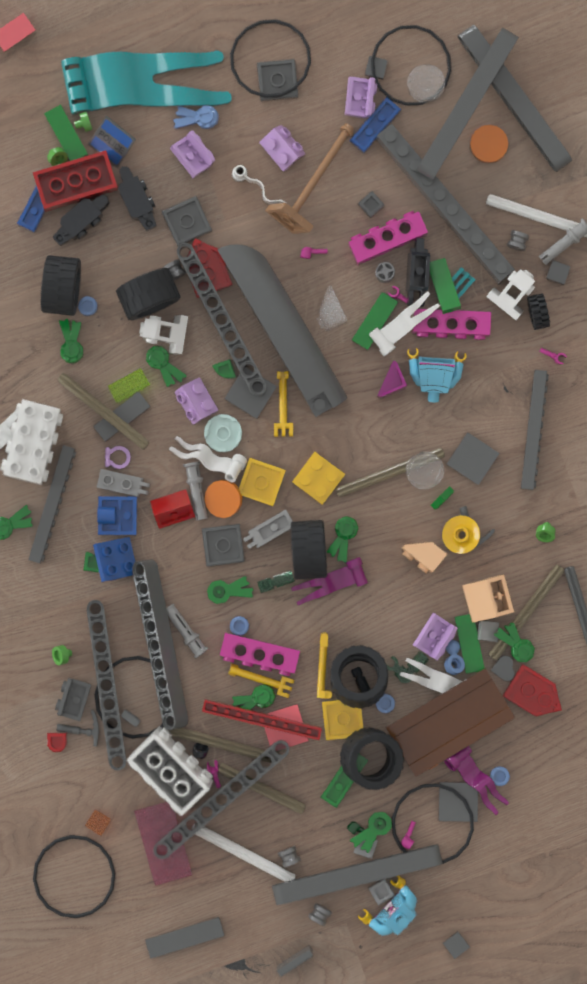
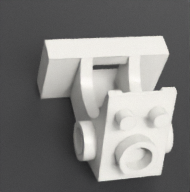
M520 269L518 272L514 270L507 279L510 282L502 293L493 288L486 297L517 320L523 313V310L517 304L525 294L529 296L534 290V276L527 270L522 271ZM512 285L522 291L516 300L507 293Z
M150 316L149 319L145 318V323L141 322L140 337L150 344H157V341L169 343V354H182L188 316H175L174 323L161 321V317ZM161 326L170 328L169 338L159 336Z

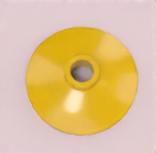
M463 515L455 516L445 524L442 531V539L450 551L457 554H465L472 551L478 545L480 529L472 518ZM461 532H465L466 534L465 538L463 539L459 537V534Z

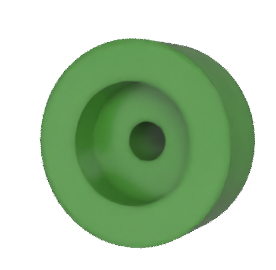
M87 111L79 114L81 120L74 122L76 129L84 127L85 132L93 130Z
M60 147L52 148L47 156V160L52 166L65 163L68 159L67 153Z
M544 522L543 525L537 527L536 538L541 542H551L555 539L556 530L549 522Z
M64 645L56 646L52 650V657L57 665L67 664L69 657L72 656L71 649L67 650Z

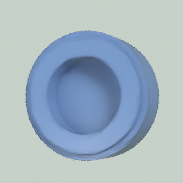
M83 297L78 303L79 311L85 316H92L97 311V302L92 297Z
M238 616L231 620L230 630L233 634L241 636L247 633L249 629L247 619Z
M384 694L376 703V708L382 713H389L395 707V701L389 694Z
M497 766L490 772V778L497 786H503L509 781V772L502 766Z

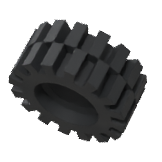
M544 294L527 296L528 310L534 330L550 327Z

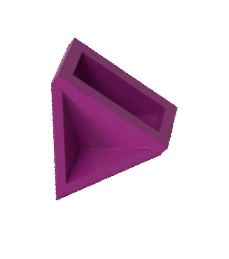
M393 361L377 395L378 398L402 391L407 387L396 361Z

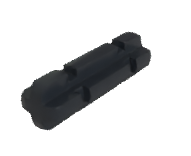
M356 667L352 669L351 673L356 678L355 681L360 692L364 693L371 690L365 676L362 675L361 668Z

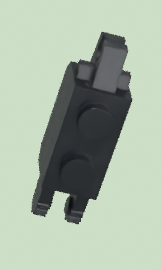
M122 166L119 172L123 182L120 183L118 190L131 218L136 221L139 220L145 230L149 231L157 227L153 216V208L156 207L152 197H147L145 193L148 189L144 180H139L138 176L134 177L129 167Z
M103 194L93 201L84 198L67 212L60 220V229L53 236L58 245L62 246L72 239L74 241L77 238L80 240L88 233L87 230L91 226L93 228L102 221L103 215L101 212L110 203L107 196Z
M422 238L415 239L414 248H410V253H408L406 276L408 306L414 302V292H419V298H421L429 288L430 253H428V249H424V239Z

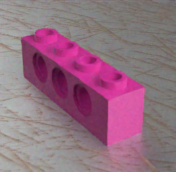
M410 211L404 214V218L398 221L396 218L386 222V226L379 228V226L373 227L368 230V234L363 236L360 233L351 237L352 241H349L348 245L357 265L413 242L416 238L426 236L428 231L419 211L416 213ZM401 225H408L410 232L404 234L399 228ZM389 232L393 238L390 241H385L382 238V234ZM367 240H373L375 247L368 249L364 243Z
M417 309L414 312L413 317L424 312L427 309ZM436 309L413 328V334H417V337H428V334H434L436 338H447V335H455V339H466V336H474L475 340H486V337L490 336L491 312L456 310L443 314L442 310ZM435 319L438 326L432 329L428 327L427 321ZM454 320L457 323V328L449 329L446 325L447 321ZM473 321L476 324V329L468 330L466 322Z
M229 633L224 635L220 656H224L223 660L234 663L235 659L241 660V665L253 667V664L261 665L260 669L270 672L274 668L280 670L279 674L290 676L291 673L295 674L300 654L299 650ZM238 645L246 647V654L244 656L236 654L235 649ZM258 649L265 652V658L261 661L256 660L254 657V652ZM275 654H281L284 657V662L281 665L274 664L273 656Z

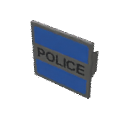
M105 116L88 145L97 152L106 150L109 161L118 168L136 139L109 117Z

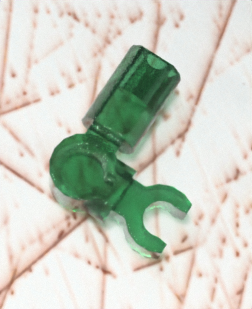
M290 570L273 576V579L270 577L258 581L257 584L260 592L264 593L273 590L274 586L278 588L293 583L295 580Z
M421 651L412 659L424 665L429 661ZM393 656L391 659L395 662L394 666L389 667L387 665L388 670L394 671V675L404 684L409 683L411 680L400 676L401 672L413 674L414 672L417 674L419 672L418 668L409 663L407 664L409 666L407 669L403 665L399 666L397 658Z

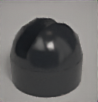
M200 743L194 744L193 756L196 759H204L208 754L209 747Z

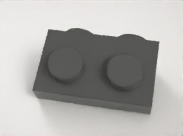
M68 678L67 681L64 680L61 692H64L62 700L58 699L55 710L58 711L57 715L81 721L92 684L73 678Z

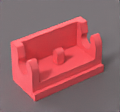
M24 13L0 28V47L4 52L36 31Z

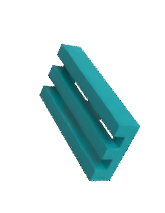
M462 267L452 277L454 282L460 274L464 275L455 285V289L457 290L466 279L470 281L458 293V298L476 280Z

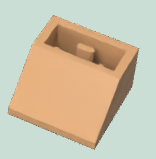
M433 542L407 544L401 548L404 551L402 554L410 561L413 559L419 563L417 567L424 573L428 571L432 573L447 555Z
M497 575L462 585L472 623L514 612L504 575Z

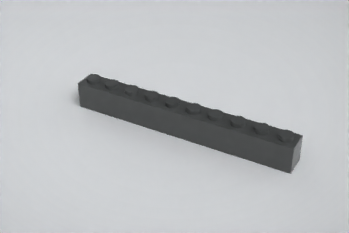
M391 123L379 133L376 138L379 144L499 285L510 276L515 269L436 176L431 180L416 171L422 159Z

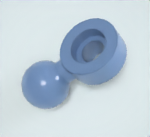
M451 640L445 648L450 657L445 660L444 667L449 674L457 675L464 670L465 663L462 657L457 655L460 651L459 642Z

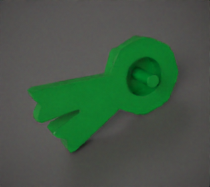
M68 319L64 321L59 320L65 343L60 349L61 358L66 363H77L83 357V346L77 341L81 322L76 323L73 320L70 331Z
M155 345L147 351V363L151 368L160 369L167 387L170 384H175L171 374L179 382H182V378L186 377L185 373L168 362L169 353L164 347Z
M27 505L9 519L0 517V540L9 538L13 529L33 526L31 524L32 518L21 520L31 513Z
M344 516L338 519L335 525L338 537L326 552L331 553V556L334 557L339 549L337 561L347 562L348 541L354 538L359 530L354 518Z
M244 576L229 585L222 580L214 581L209 585L207 594L212 602L221 604L226 602L230 596L253 598V588L241 589V587L250 584L246 581L247 577Z
M513 622L504 626L508 634L501 628H498V632L494 633L495 637L511 646V655L516 661L526 663L534 657L535 647L529 640L520 639Z
M265 684L255 687L252 695L232 697L234 700L233 706L244 704L240 708L249 710L255 706L260 708L270 707L276 698L273 688Z
M384 812L373 813L368 820L369 828L349 840L354 843V848L365 840L360 850H365L366 853H369L376 837L386 835L390 831L392 821Z

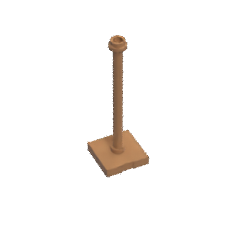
M344 124V126H341V134L293 207H290L287 203L271 204L265 210L292 234L308 233L314 227L298 212L347 137L353 136L354 128L351 125Z

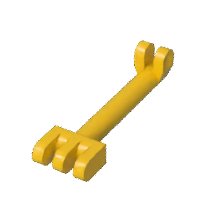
M277 371L280 423H274V437H278V429H282V437H286L285 429H289V437H293V423H287V379H289L288 371Z
M322 632L320 635L317 698L324 699L332 697V692L325 690L328 647L327 632Z
M232 663L228 671V675L234 677L237 675L277 688L276 694L289 698L290 694L283 692V690H292V687L285 685L286 681L294 684L295 681L281 676L280 681L241 669L238 665Z

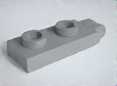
M100 469L96 488L140 497V494L148 495L149 491L141 489L142 486L150 488V484L143 482L144 478Z
M284 510L248 531L249 536L243 540L244 542L250 539L253 540L252 543L247 545L249 549L255 545L259 548L290 530L291 522L293 521L288 512Z

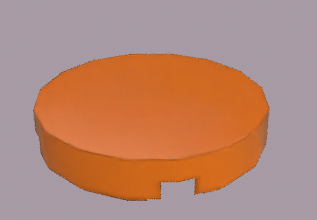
M481 126L471 137V152L481 162H497L507 152V136L497 126Z
M224 479L215 481L208 486L205 492L204 500L206 507L216 517H231L242 506V494L238 486L233 482Z

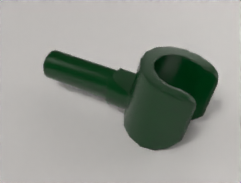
M352 821L347 826V829L353 835L357 831L363 832L365 830L355 821Z

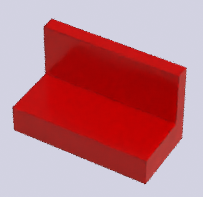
M186 489L150 501L159 529L195 517Z

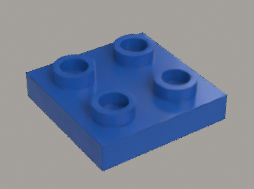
M98 496V535H137V497Z
M130 537L93 545L101 582L133 576L132 567L135 563Z

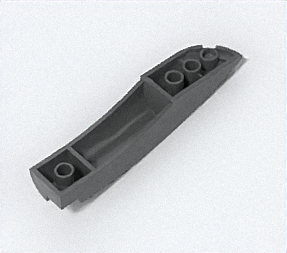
M234 244L217 249L313 415L317 417L348 398L267 259L257 250L245 245Z

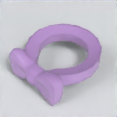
M116 446L112 449L109 447L105 448V467L112 466L116 469H122L129 464L131 456L128 449L122 446ZM116 450H121L126 454V461L122 465H117L110 460V454Z

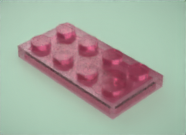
M163 802L135 810V816L155 886L193 875L184 844L165 859H158L153 853L155 844L178 825L176 813L170 804ZM180 832L172 834L173 841H182L183 838ZM163 844L159 845L157 852L165 855L168 852V848Z

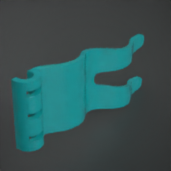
M221 51L155 54L107 52L83 58L71 57L61 61L72 115L80 111L89 112L121 105L151 107L218 106L228 104L232 100V95L228 91H206L183 86L161 85L153 81V75L187 68L206 67L220 63L224 59ZM70 65H78V68H73L69 70L67 67ZM74 82H81V83H82V85H77V86L71 87V83H74ZM85 99V102L74 103L75 100Z

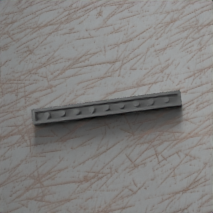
M534 370L521 480V489L525 490L536 488L535 476L538 474L536 464H539L537 454L540 452L541 447L539 445V440L541 441L542 438L540 429L543 428L541 419L544 417L545 410H543V405L546 403L544 393H547V386L545 384L549 377L547 371Z
M64 445L62 447L28 559L30 561L40 564L44 562V552L49 546L47 542L48 539H51V529L56 523L54 519L55 516H58L59 504L61 505L63 500L61 496L62 493H65L66 481L68 482L70 477L68 473L69 470H72V460L76 457L77 452H75L76 449Z

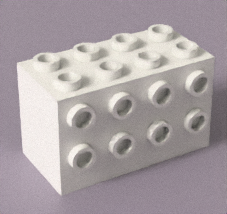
M23 399L21 403H17L15 414L18 418L17 422L12 423L10 431L13 434L12 441L8 440L5 452L8 453L7 460L3 459L1 471L4 472V476L41 486L43 482H47L49 470H46L48 463L51 464L54 454L51 451L52 444L56 445L59 434L56 432L57 426L61 427L63 414H60L61 410L59 408Z
M159 726L131 753L127 761L156 790L158 795L165 799L171 808L182 816L210 789L213 783L211 779L213 776L207 769L203 770L198 765L199 761L193 755L189 756L185 752V747L179 741L175 742L171 738L172 734L165 727L162 729Z

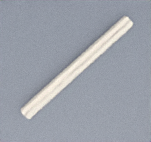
M492 194L488 195L486 201L487 205L566 231L579 224Z
M197 822L194 823V825H193V827L191 828V830H194V829L197 828V826H198V825H197ZM205 826L195 833V835L284 882L295 880V874Z

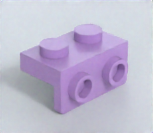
M351 76L348 78L345 106L346 116L367 119L374 113L375 102H373V95L377 91L375 78L364 79Z
M282 125L273 128L259 142L283 172L305 155L301 144L296 142L291 137L290 131Z
M193 130L170 147V150L192 178L210 168L215 161L212 152L205 147L201 138Z
M200 377L175 391L177 401L182 405L187 418L193 425L218 411Z
M432 613L413 646L438 660L444 654L448 643L455 637L458 628L437 614Z

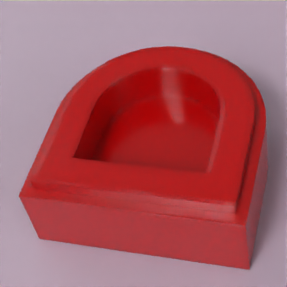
M47 733L48 748L53 752L63 751L67 745V733Z

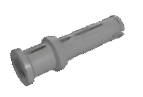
M583 218L574 228H569L564 237L539 255L545 265L573 243H579L580 239L587 234V222Z
M200 461L183 464L188 478L186 483L190 485L196 520L208 518L201 484L203 477H201L199 470Z
M174 604L167 607L168 617L185 639L184 644L185 646L188 645L194 654L193 657L196 659L209 650L199 639V634L192 631Z

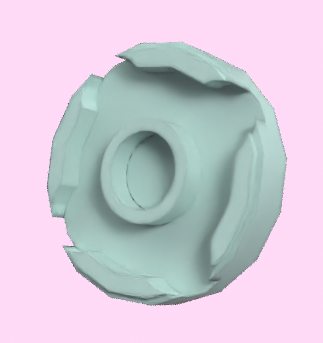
M220 414L207 422L204 437L210 448L217 452L225 453L232 451L239 445L242 439V429L234 417Z

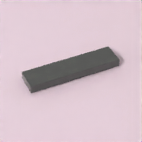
M216 917L145 939L150 959L223 937L225 934L220 918Z

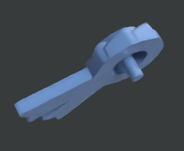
M178 106L176 115L185 118L173 119V121L175 122V129L196 123L203 129H211L218 123L219 114L212 106H202L197 111Z

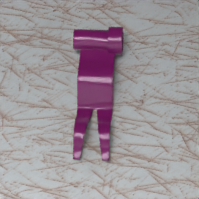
M358 557L346 562V567L327 573L326 578H315L291 587L292 591L322 586V588L299 600L297 605L328 595L353 584H356L357 587L367 584L368 581L361 566L363 564L361 558Z
M469 746L444 760L445 765L451 771L457 769L464 781L479 792L484 805L495 815L499 812L489 801L485 785L497 800L506 806L509 804L497 791L494 781L478 769L470 756L472 750Z

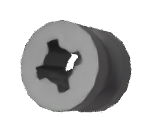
M511 230V240L508 241L507 246L519 251H525V242L529 239V235Z
M179 259L163 267L170 270L173 280L186 274L185 270L180 266L181 262Z
M388 262L380 263L376 268V278L383 283L390 282L395 274L393 265Z
M296 846L278 852L279 857L283 860L282 865L284 868L301 861L300 856L296 854Z
M315 903L314 911L308 917L314 922L325 926L326 919L331 916L332 912Z

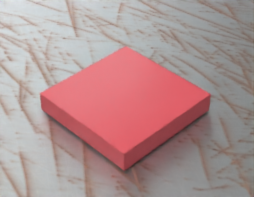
M298 704L267 713L303 723ZM264 727L270 746L278 740L286 741L289 747L309 741L307 737ZM282 743L278 744L275 747V751L285 749L286 746Z

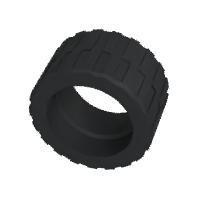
M52 255L46 257L41 285V311L43 313L75 315L81 282V261L79 258Z
M168 268L156 269L140 275L121 285L116 290L127 319L131 321L161 311L181 298Z
M324 521L291 522L294 579L326 578L327 561Z
M354 645L338 653L330 669V685L336 698L342 704L348 705L351 708L362 709L372 706L383 697L388 685V667L385 659L378 651L364 645ZM355 661L369 663L377 672L376 685L364 693L349 691L343 686L341 681V673L346 665Z
M371 727L361 728L348 736L345 743H343L340 752V763L344 773L348 775L347 777L359 786L368 790L385 789L392 785L401 775L400 773L404 767L402 748H400V744L393 737L382 730ZM380 742L387 751L384 766L373 775L365 776L361 774L357 768V758L360 751L369 743Z

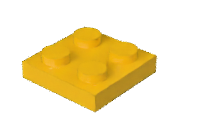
M314 452L292 483L323 505L345 476V473Z
M249 458L239 491L244 497L274 506L286 470Z
M340 700L322 702L326 740L345 739L353 734V732L363 728L361 709L351 708L348 705L342 704Z

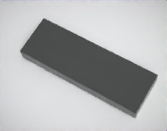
M138 391L113 412L129 424L149 409L150 405ZM104 418L93 426L105 442L119 432L118 429Z

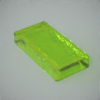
M139 368L108 385V388L116 403L150 386V383L142 369Z

